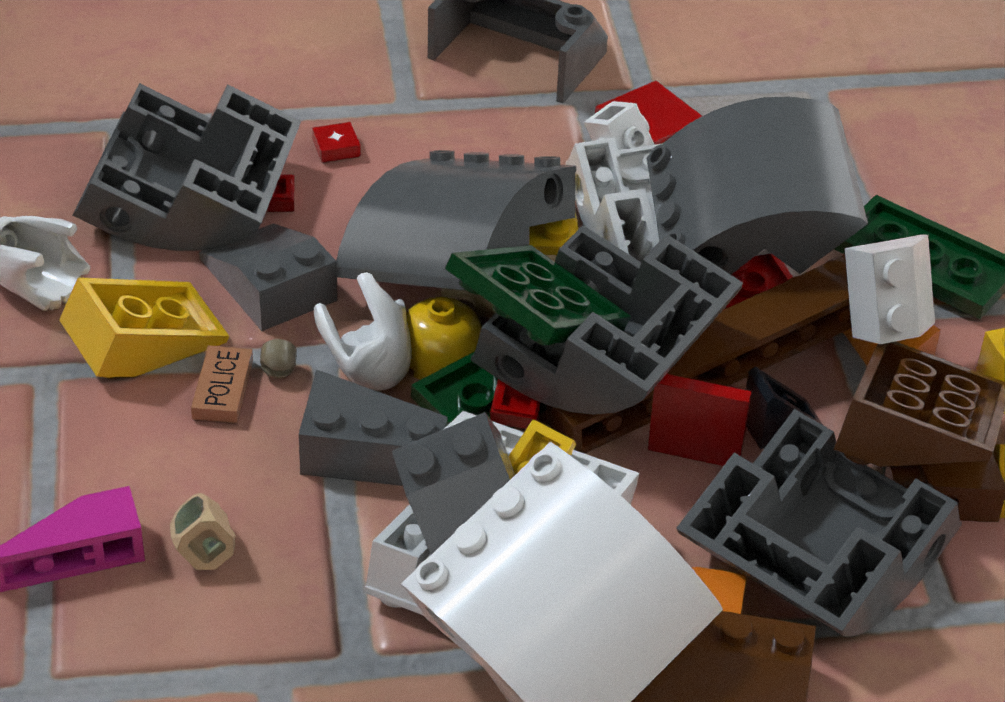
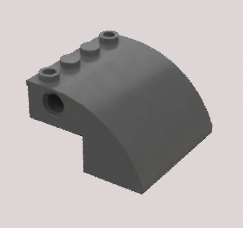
M139 83L126 111H123L72 216L127 241L166 250H205L222 247L241 240L259 229L301 121L228 84L211 117H208Z
M790 96L763 97L737 102L714 110L689 123L663 144L653 148L646 157L659 241L667 234L730 275L764 249L801 274L868 224L839 109L830 103Z
M451 150L429 151L430 158L402 163L384 173L371 185L359 201L347 224L339 247L335 277L357 279L358 275L367 272L372 274L377 282L464 290L458 283L459 279L445 270L452 253L529 245L530 226L575 218L576 165H560V157L556 156L534 157V163H525L524 155L521 154L499 155V161L489 160V153L486 152L464 153V159L455 158V151Z
M582 225L558 250L555 262L631 316L624 332L592 312L570 335L566 342L547 346L529 338L526 334L527 329L515 320L506 319L495 313L482 326L471 361L508 386L548 406L569 412L592 415L615 413L632 407L647 397L742 288L743 282L667 234L640 262Z
M794 409L754 463L733 453L676 529L683 537L842 636L852 637L866 632L886 618L926 575L962 525L959 519L958 502L916 478L907 489L867 465L850 461L842 452L834 450L836 444L834 431Z

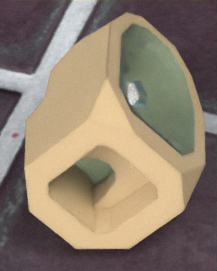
M198 493L190 497L175 512L170 523L172 542L176 550L196 570L217 569L233 555L235 533L230 527L227 514L217 502L203 493Z

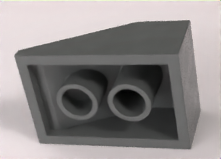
M273 223L231 244L208 248L199 252V259L261 331L311 312L316 304L322 303L326 306L338 301L337 277H335L337 261L313 236Z
M485 412L392 450L405 494L431 555L455 533L459 526L464 524L491 499L497 490L515 476L501 433Z

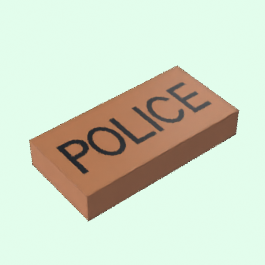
M208 345L191 406L192 419L238 423L253 364V349Z

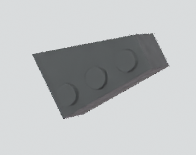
M316 369L298 434L300 474L403 486L392 450L443 430L448 426V417Z

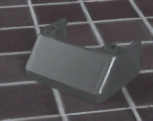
M435 0L428 7V59L435 60L470 23L559 52L556 101L564 103L607 52L608 35L594 15L581 5L569 4L560 0Z

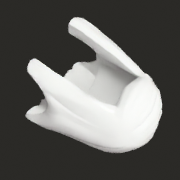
M37 216L0 217V285L44 311L59 309L61 302L67 303L77 278H81V275H87L90 271V265L67 238V236L72 237L74 235L77 225L57 218Z
M366 272L358 275L357 281L374 321L370 325H363L357 331L347 332L340 340L338 331L326 306L319 303L314 307L315 323L338 366L353 383L375 391L387 390L397 385L405 377L411 363L412 348L406 307L402 299L394 301L379 286L373 275Z

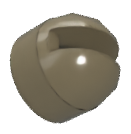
M273 339L264 343L260 355L263 372L274 379L285 378L292 373L296 366V347L291 342L282 339Z

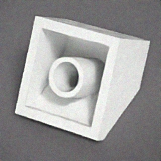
M923 234L845 248L853 338L885 344L920 337L935 324L928 235Z

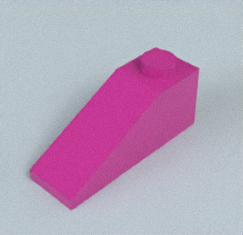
M130 486L80 496L0 545V592L145 561L142 530Z

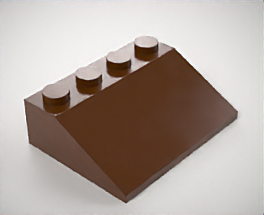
M896 341L877 344L853 396L834 450L842 452L847 459L861 465L871 463L879 467L990 461L1005 411V382Z
M721 611L631 702H807L816 626Z

